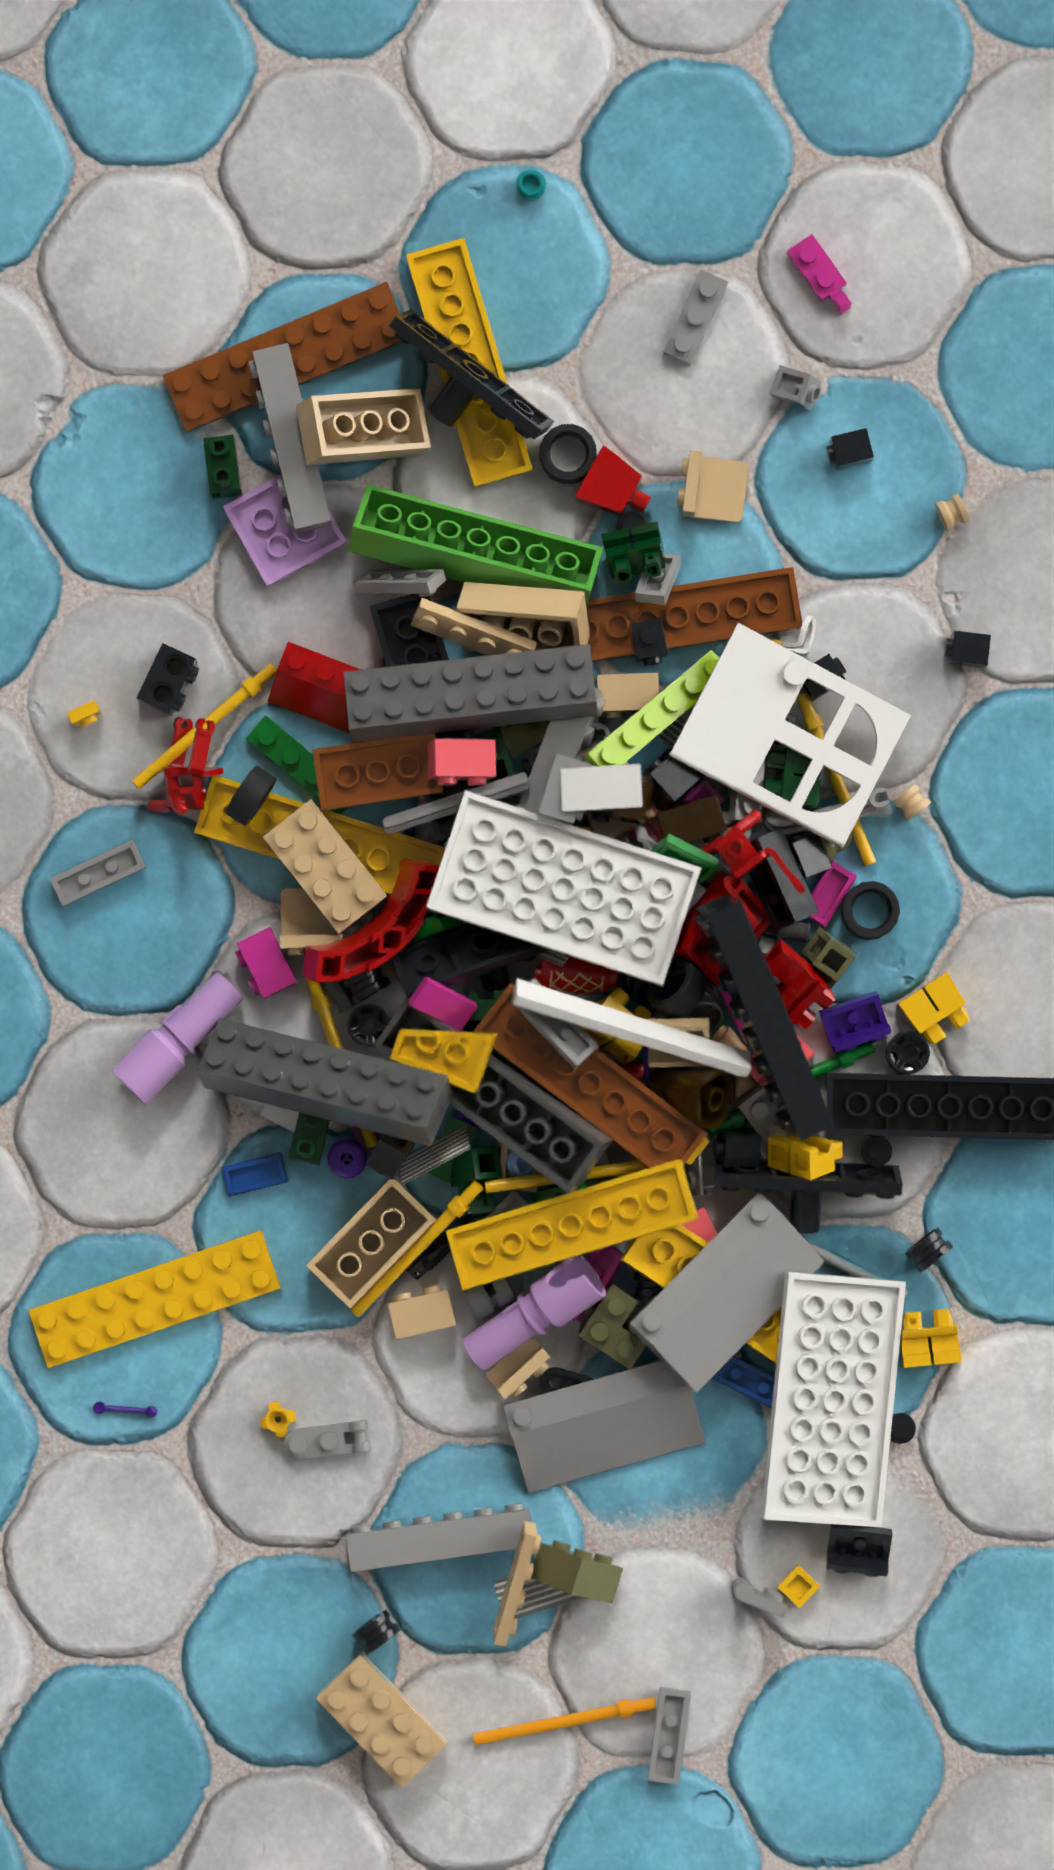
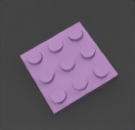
M282 474L223 506L267 588L347 544L330 511L332 525L296 533L294 526L288 527L284 509L290 508L287 496L281 497L277 479L283 478Z

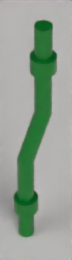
M867 1042L850 1052L840 1053L838 1051L835 1053L836 1056L810 1068L814 1078L840 1067L842 1070L854 1065V1061L875 1053L872 1043ZM738 1108L729 1112L726 1120L720 1126L711 1130L708 1129L710 1136H714L717 1134L718 1129L740 1128L745 1126L748 1120Z

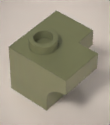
M820 926L801 951L812 961L811 965L825 976L826 985L830 989L838 982L857 954Z

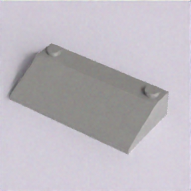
M758 1193L630 1323V1330L697 1394L782 1307L785 1272L814 1274L825 1261L785 1216L761 1193Z
M661 1359L652 1361L650 1364L534 1397L533 1395L503 1404L528 1493L706 1443L691 1388Z

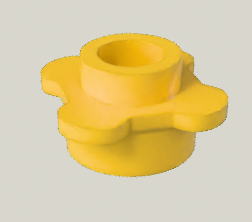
M277 1401L271 1402L268 1405V1413L260 1420V1426L263 1429L275 1432L277 1437L283 1438L288 1434L287 1428L290 1423L296 1420V1414L293 1410L282 1408ZM276 1417L281 1418V1421L279 1423L275 1421Z

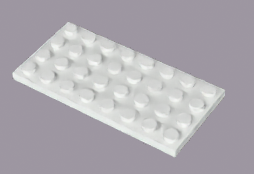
M465 791L426 909L663 986L701 868Z
M785 1272L761 1510L762 1519L882 1527L906 1282Z

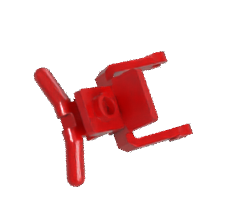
M177 717L174 720L171 746L192 730L193 722L191 719L184 720L182 717ZM199 718L196 721V731L188 767H184L186 751L167 767H163L167 784L166 800L149 801L147 809L150 812H176L178 815H184L188 809H204L206 790L204 785L201 784V777L224 774L223 768L205 767L211 736L215 730L214 721L208 720L206 722L204 718ZM183 721H184V723H185V727H184V728L181 727V723H182ZM205 723L207 724L206 730H204L203 725ZM178 776H180V779H181V785H180V786H179Z
M758 810L751 811L728 829L727 834L721 838L720 836L700 849L712 856L719 852L723 861L732 870L724 878V887L729 894L742 901L753 929L760 924L732 887V884L763 863L764 860L771 857L799 895L806 891L800 880L792 874L774 849L766 847L757 852L744 833L761 820L762 815Z

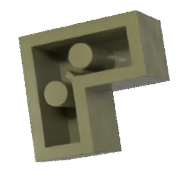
M613 1281L606 1291V1296L600 1300L579 1332L581 1338L628 1369L632 1368L646 1347L628 1327L623 1325L639 1302V1298Z
M553 1540L552 1545L540 1543L539 1551L533 1563L531 1579L571 1595L613 1603L623 1568L612 1564V1557L595 1553L593 1558L592 1553L575 1548L573 1552L570 1551V1544Z

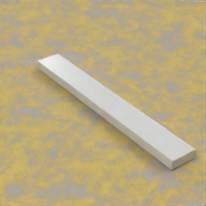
M517 979L515 983L513 1004L738 1076L748 1077L750 1073V1052Z

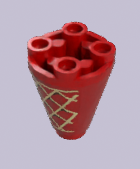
M571 956L562 966L541 958L540 965H536L534 978L542 987L573 996L605 992L609 988L616 989L619 972Z

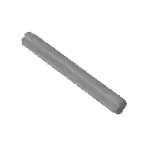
M522 772L467 791L498 800L526 791L530 788L527 775ZM465 791L384 817L383 827L386 833L390 835L458 813Z

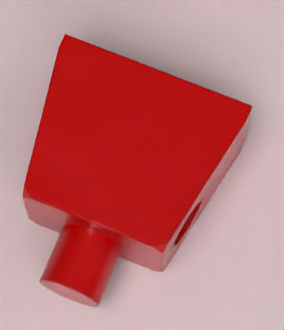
M603 445L575 494V501L616 516H621L627 505L644 513L652 497L637 489L642 475Z

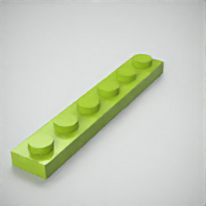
M713 650L709 651L584 756L586 761L592 764V767L623 765L697 702L719 660Z

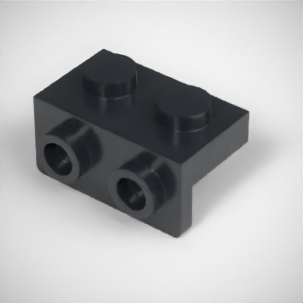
M831 1524L826 1552V1568L837 1573L853 1572L865 1574L869 1577L888 1576L892 1529Z

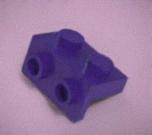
M877 991L836 1004L827 1009L819 1010L828 1043L833 1052H850L858 1044L867 1041L875 1043L883 1040L886 1037L885 1035L892 1033Z

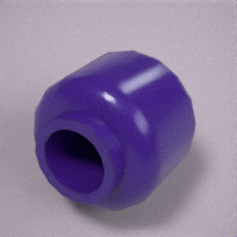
M342 1139L334 1143L329 1149L327 1156L328 1166L336 1176L344 1179L360 1175L366 1168L368 1161L367 1152L363 1145L352 1139ZM345 1153V1158L341 1160V1156ZM348 1153L352 1155L353 1160L349 1158ZM346 1161L351 1162V1164L345 1165L343 1163Z

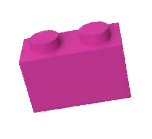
M270 927L237 943L240 950L235 952L236 957L242 968L248 966L253 976L248 981L256 996L261 994L264 999H267L298 984Z

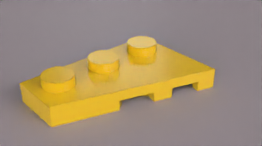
M401 1029L390 1059L404 1065L447 1075L449 1083L475 1093L478 1091L497 1034Z

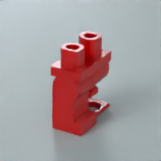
M780 939L764 957L772 976L781 981L776 986L792 1024L795 1023L806 1030L816 1019L815 1013L808 1007L815 1002L823 1009H827L835 1001V995L826 985L825 976Z

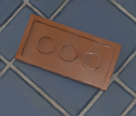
M435 733L312 749L321 811L444 793L443 785H438V780H428L427 743L436 739Z

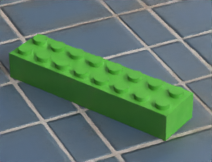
M367 484L352 528L348 551L412 569H443L446 578L460 582L584 591L587 609L603 547Z

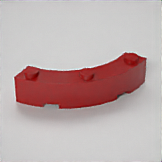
M401 859L396 884L379 913L359 931L344 939L322 945H306L302 976L315 982L348 979L366 970L371 971L401 951L411 941L425 921L423 918L428 911L426 907L440 865L430 861Z

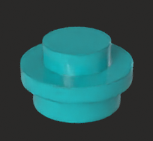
M526 170L518 176L516 190L523 199L537 200L546 190V180L540 172Z

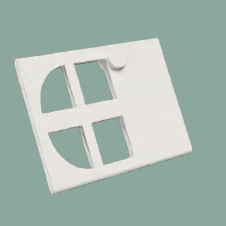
M738 623L669 756L843 848L911 715ZM807 679L843 697L822 740L785 720ZM854 705L860 707L867 714L874 728L876 746L871 765L834 746ZM774 740L811 759L790 802L753 783ZM823 766L860 786L847 803L835 810L817 813L802 809Z

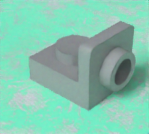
M780 365L769 394L775 398L799 404L804 409L811 411L814 403L820 398L821 382L811 374Z

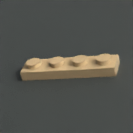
M424 598L421 599L411 622V626L486 655L533 651L537 643Z
M523 1522L493 1628L494 1644L506 1647L509 1636H514L518 1619L514 1618L517 1608L522 1609L525 1600V1591L522 1590L525 1581L529 1582L533 1571V1563H530L533 1553H538L541 1543V1536L537 1535L536 1523Z

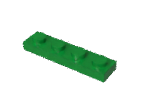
M265 715L246 739L320 801L313 754ZM348 807L332 809L331 811L342 815Z

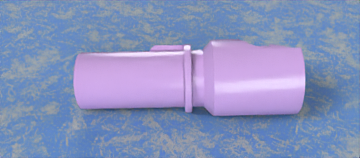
M216 972L183 1005H178L161 1021L163 1025L158 1030H148L133 1045L130 1052L112 1069L113 1073L118 1076V1079L141 1102L147 1105L185 1067V1057L189 1053L194 1055L197 1052L194 1048L216 1027L219 1018L225 1019L244 998L221 974Z
M582 1255L567 1259L530 1285V1292L527 1295L524 1293L520 1294L517 1297V1302L463 1338L465 1349L474 1363L482 1370H486L539 1333L542 1335L548 1333L551 1325L561 1327L606 1296L605 1287L592 1265Z

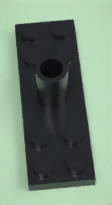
M412 309L397 315L389 325L395 331L394 335L397 339L405 344L411 343L419 349L418 354L429 363L435 362L452 375L428 408L429 412L441 423L453 427L476 395L491 406L490 410L494 415L503 420L507 418L516 425L514 429L527 439L530 437L532 439L538 438L547 432L555 422Z
M465 923L410 943L394 955L391 960L409 1002V999L425 977L448 988L479 976L481 986L486 991H501L511 981L508 965L549 951L550 949L471 923Z
M715 1157L716 1187H722L725 1191L734 1192L739 1191L740 1188H752L754 1192L768 1193L771 1189L792 1190L790 1223L799 1233L811 1234L820 1231L822 1192L845 1193L846 1196L854 1198L862 1197L863 1194H875L876 1197L881 1199H892L894 1195L902 1196L903 1183L898 1165L875 1167L869 1164L835 1162V1171L813 1180H807L792 1175L790 1172L787 1173L769 1167L768 1159H760V1167L724 1168Z

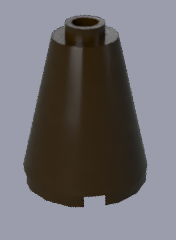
M657 1067L651 1072L649 1088L652 1092L693 1123L709 1130L717 1128L726 1120L728 1115L724 1114L728 1104L733 1106L735 1100L736 1086L733 1076L726 1071L716 1068Z

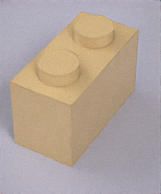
M658 673L597 675L596 678L597 689L602 691V699L606 700L602 712L604 719H622V713H637L659 694Z
M439 1284L423 1288L424 1294L412 1297L411 1291L393 1295L394 1302L388 1303L396 1340L457 1325L449 1290H442Z

